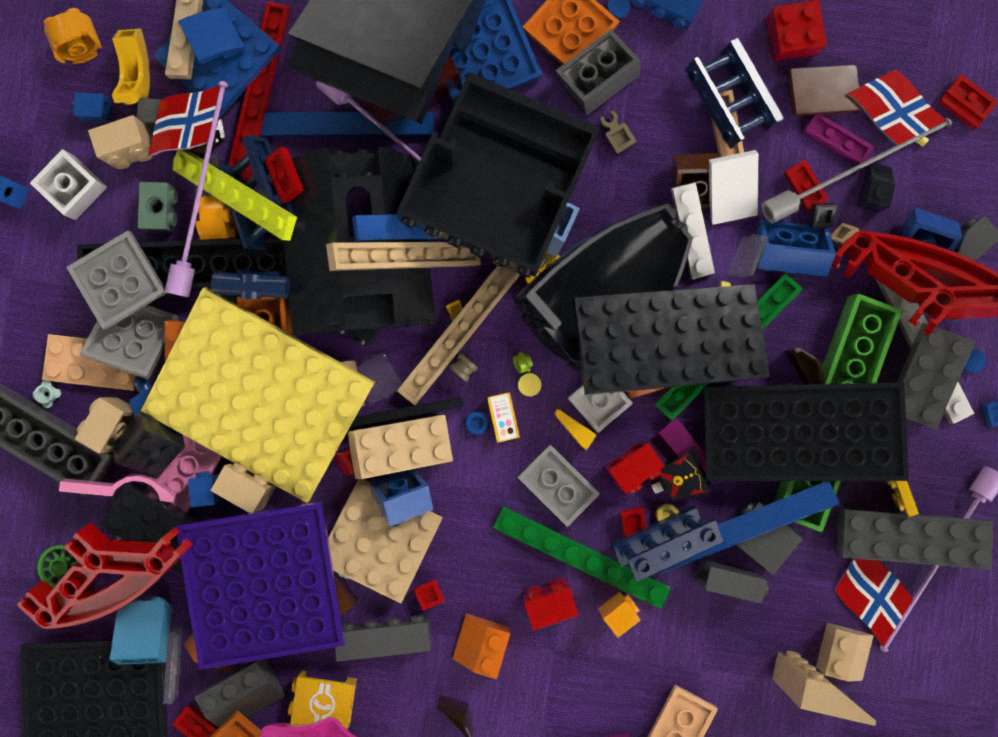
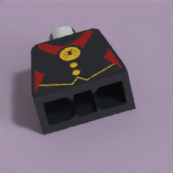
M692 445L664 462L665 467L661 469V478L651 482L655 494L668 490L673 500L708 493L712 485L710 481H707L706 472Z

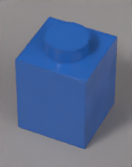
M75 92V100L72 101V111L75 117L83 122L111 123L112 101L103 94Z
M210 471L196 472V477L188 479L191 507L215 505L221 502V497L210 491L218 478V474L210 475Z

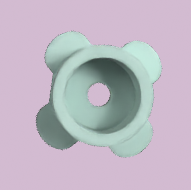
M47 380L43 381L33 392V398L42 403L45 408L52 407L54 400L61 397V390L55 389L52 383Z

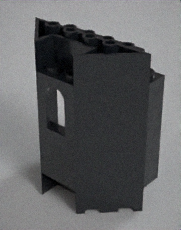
M378 146L376 153H369V150H357L355 153L345 154V151L337 150L329 154V148L291 158L304 189L302 193L290 201L293 213L297 217V222L295 223L291 240H283L286 276L289 277L290 281L288 302L291 313L292 335L311 333L323 335L349 330L409 328L413 325L435 324L430 268L330 271L326 244L369 243L355 242V236H349L346 194L350 189L361 187L369 193L372 215L397 214L419 162L409 154ZM427 239L376 242H427Z

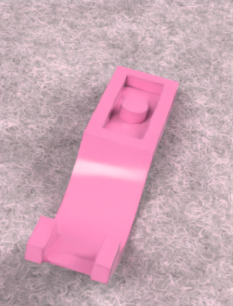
M143 473L130 474L118 480L115 484L63 479L60 481L59 491L113 496L122 484L131 481H141L151 485L156 490L160 501L174 502L176 499L174 491L156 478Z

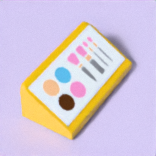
M510 392L487 397L497 443L519 438Z

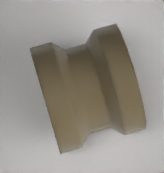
M460 354L458 361L449 367L466 382L469 380L471 372H475L478 369L463 354Z

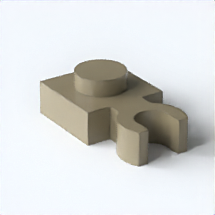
M611 111L610 117L613 120L612 122H606L603 117L600 118L599 122L604 129H608L609 132L605 133L604 137L615 155H618L635 145L637 141L626 123L624 122L619 125L616 112Z

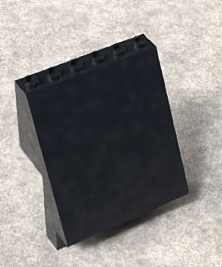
M310 0L288 33L297 39L287 68L422 124L453 45L460 52H466L486 0Z
M469 72L440 138L438 139V133L434 131L430 137L398 208V219L401 220V224L414 229L416 226L423 229V232L432 238L440 236L447 239V243L453 247L460 248L463 246L470 249V253L477 257L484 258V256L494 259L493 263L500 267L507 268V266L515 268L517 269L516 272L521 276L530 278V276L536 277L583 171L600 127Z

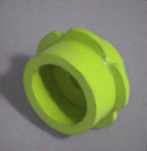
M519 352L517 356L513 357L514 366L520 374L530 372V367L533 366V363L528 354L524 355L523 352Z

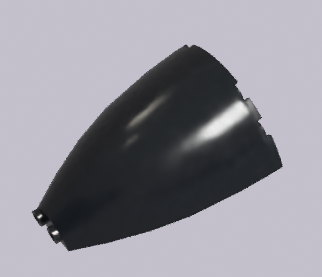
M665 203L611 223L584 238L547 266L515 297V307L519 312L523 313L521 319L530 331L555 356L558 355L564 361H569L567 366L579 376H582L572 304L573 298L676 290L693 237L688 232V227L685 223L675 220V209L671 205Z

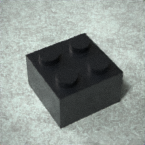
M140 411L113 443L115 463L157 479L183 450L185 443L183 434L157 421L151 415Z

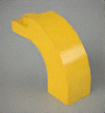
M141 29L118 30L112 40L118 56L120 78L118 85L112 93L114 103L123 102L126 105H130L139 101L140 98H148L150 88L148 53Z

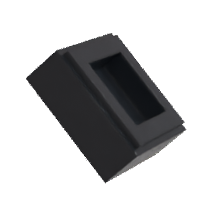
M833 202L812 203L808 226L811 228L833 227L837 204Z

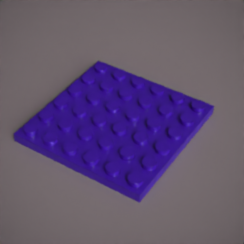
M322 502L175 526L180 531L177 535L178 545L181 546V542L185 538L193 544L181 557L199 670L344 646L345 639Z

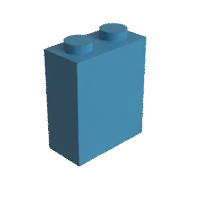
M152 597L150 601H142L136 598L118 609L110 660L118 665L166 663L173 606L165 598Z

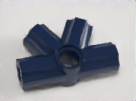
M238 269L236 273H213L211 289L213 294L240 295V298L260 299L262 297L287 298L289 297L290 281L289 277L282 276L280 271L257 272Z

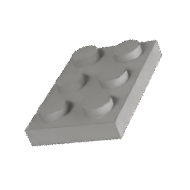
M550 444L518 476V479L567 527L600 495Z

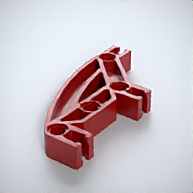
M859 231L853 234L836 252L831 265L833 268L838 269L841 266L839 262L847 256L850 261L847 263L849 266L844 276L850 278L863 263H866L868 274L909 303H923L910 318L909 322L917 326L920 323L918 320L924 312L933 317L929 319V325L923 331L928 336L943 319L998 317V272L961 254L933 244L897 235Z
M90 523L76 532L73 536L74 539L69 541L64 547L78 562L69 569L54 589L43 580L25 594L26 597L20 600L17 606L38 626L44 629L68 627L98 619L122 608L144 593L165 575L193 544L185 538L181 542L182 545L176 550L170 546L171 540L180 533L176 528L163 536L158 543L109 540ZM103 573L123 574L122 577L108 584L91 589Z

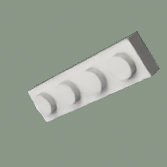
M692 182L671 188L677 220L687 225L688 232L693 237L686 260L690 278L696 279L714 274L715 271L696 183Z

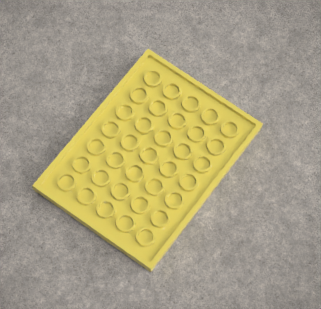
M204 287L141 411L224 458L244 466L253 474L265 478L273 485L308 503L375 382L219 294H213L211 289Z

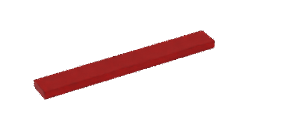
M267 1L261 30L282 48L291 8L287 5ZM281 51L246 88L228 163L230 166H235L247 154L242 142L247 135L261 137L265 113H267ZM251 165L241 173L244 183L252 176Z

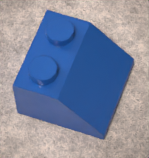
M916 207L904 223L900 233L901 237L919 240L950 251L954 250L962 238L959 222Z
M415 469L391 473L369 481L381 515L389 526L401 524L405 520L415 516H422L426 512L433 510L429 487Z

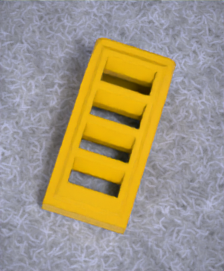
M556 409L554 414L580 446L587 450L595 439L596 434L560 409Z

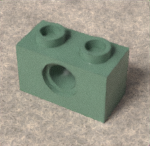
M140 182L138 229L145 232L174 233V227L177 224L174 207L178 201V193L175 187L169 183ZM159 203H162V204H163L162 210H161L160 212L156 213V211H155L156 206H157Z

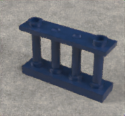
M738 38L731 41L720 52L721 57L702 65L697 57L685 68L688 79L693 83L721 132L723 140L730 149L745 139L742 133L760 124L767 131L784 119ZM727 64L733 76L714 85L708 73ZM738 84L745 96L725 105L719 93ZM750 104L756 116L737 126L731 113Z
M247 135L242 140L247 154L235 166L218 164L216 167L252 190L258 185L262 196L294 215L290 202H280L267 168L265 159L272 154L267 138ZM251 165L254 175L244 183L241 173ZM230 207L244 249L265 250L266 245L262 235L267 230Z
M691 506L610 544L618 564L621 567L629 564L634 580L638 582L722 543L723 539L716 520L712 519L702 524L697 508Z

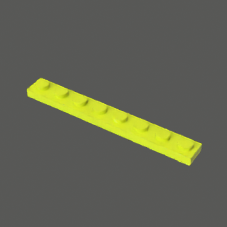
M186 149L177 150L176 156L173 159L172 170L198 186L204 160ZM208 163L203 190L278 238L291 240L297 219L295 215Z

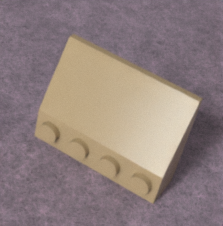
M787 651L786 654L778 652L772 680L800 709L873 726L876 725L875 719L826 679L824 674L818 672L816 667L809 665L807 660L801 658V654L793 651Z

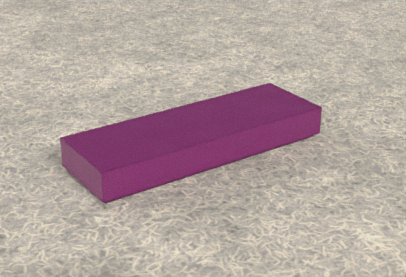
M812 115L802 131L806 136L856 166L867 161L875 148L823 115Z
M677 418L657 432L675 454L692 445L706 472V453Z

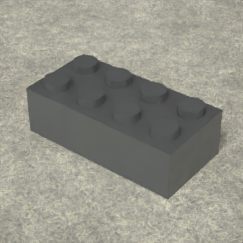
M922 323L896 383L904 382L906 418L937 430L976 341L938 327L928 336L923 331L929 324Z

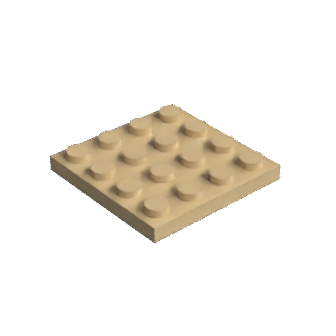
M358 479L328 538L333 571L402 603L443 517L428 511L422 516H415L401 524L389 526L381 515L369 481Z

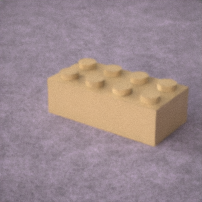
M445 415L347 432L355 479H365L453 461Z

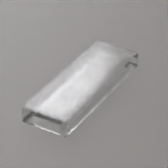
M173 626L168 632L163 704H172L178 697L182 627Z

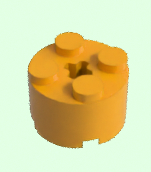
M70 8L65 13L46 18L43 22L45 25L44 32L51 50L59 62L66 63L65 60H70L73 64H81L90 61L98 55L97 49H101L102 46L92 20L86 14L81 13L79 9Z
M213 195L201 196L198 208L200 221H196V228L200 239H238V230L230 206Z

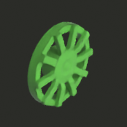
M56 545L48 548L43 552L38 561L37 569L40 579L44 580L52 588L59 583L62 576L69 571L71 566L77 563H70V560L73 558L71 554L65 558L66 549L64 547L66 545ZM56 549H62L61 557L58 556ZM50 552H52L54 560L47 557ZM44 561L50 563L49 567L43 568ZM45 571H50L51 575L49 578L44 574ZM54 577H58L57 584L51 582Z

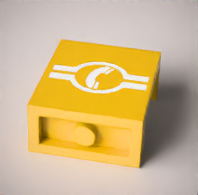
M302 670L298 677L294 678L292 684V692H295L294 701L290 702L288 715L291 716L290 724H309L326 717H335L348 730L351 722L357 678L348 677L344 683L306 677L307 671Z

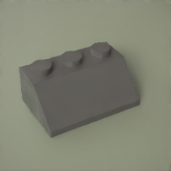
M610 29L558 68L556 74L572 101L587 116L641 75L640 59Z
M262 659L251 661L205 687L194 698L205 718L220 727L237 710L248 718L283 698L286 694L267 660Z

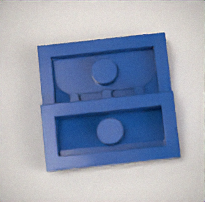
M225 8L203 11L178 21L201 65L221 55L226 59L246 49Z

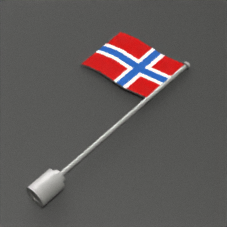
M893 70L847 93L846 95L862 107L877 128L897 146L799 195L787 190L763 202L761 207L765 218L773 224L797 212L800 199L945 126H951L952 121L949 118L944 119L929 106L913 84L897 70Z

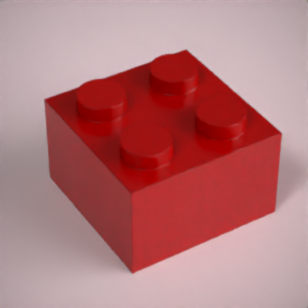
M819 0L774 6L766 16L773 62L818 55L827 46Z
M640 441L604 466L618 488L625 494L628 492L633 494L641 489L642 482L648 478L650 480L655 479L662 473L661 469L665 467L651 445L645 441Z
M555 578L548 582L549 585L540 587V585L531 586L526 589L527 592L523 593L524 604L533 631L579 616L567 579Z

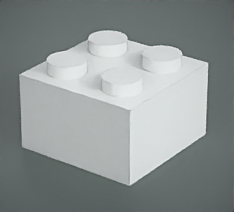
M63 149L30 182L63 215L77 220L107 188L81 161Z

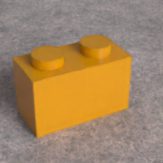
M618 592L598 608L603 620L618 638L640 621L637 615L640 610L628 594L624 597L621 592Z

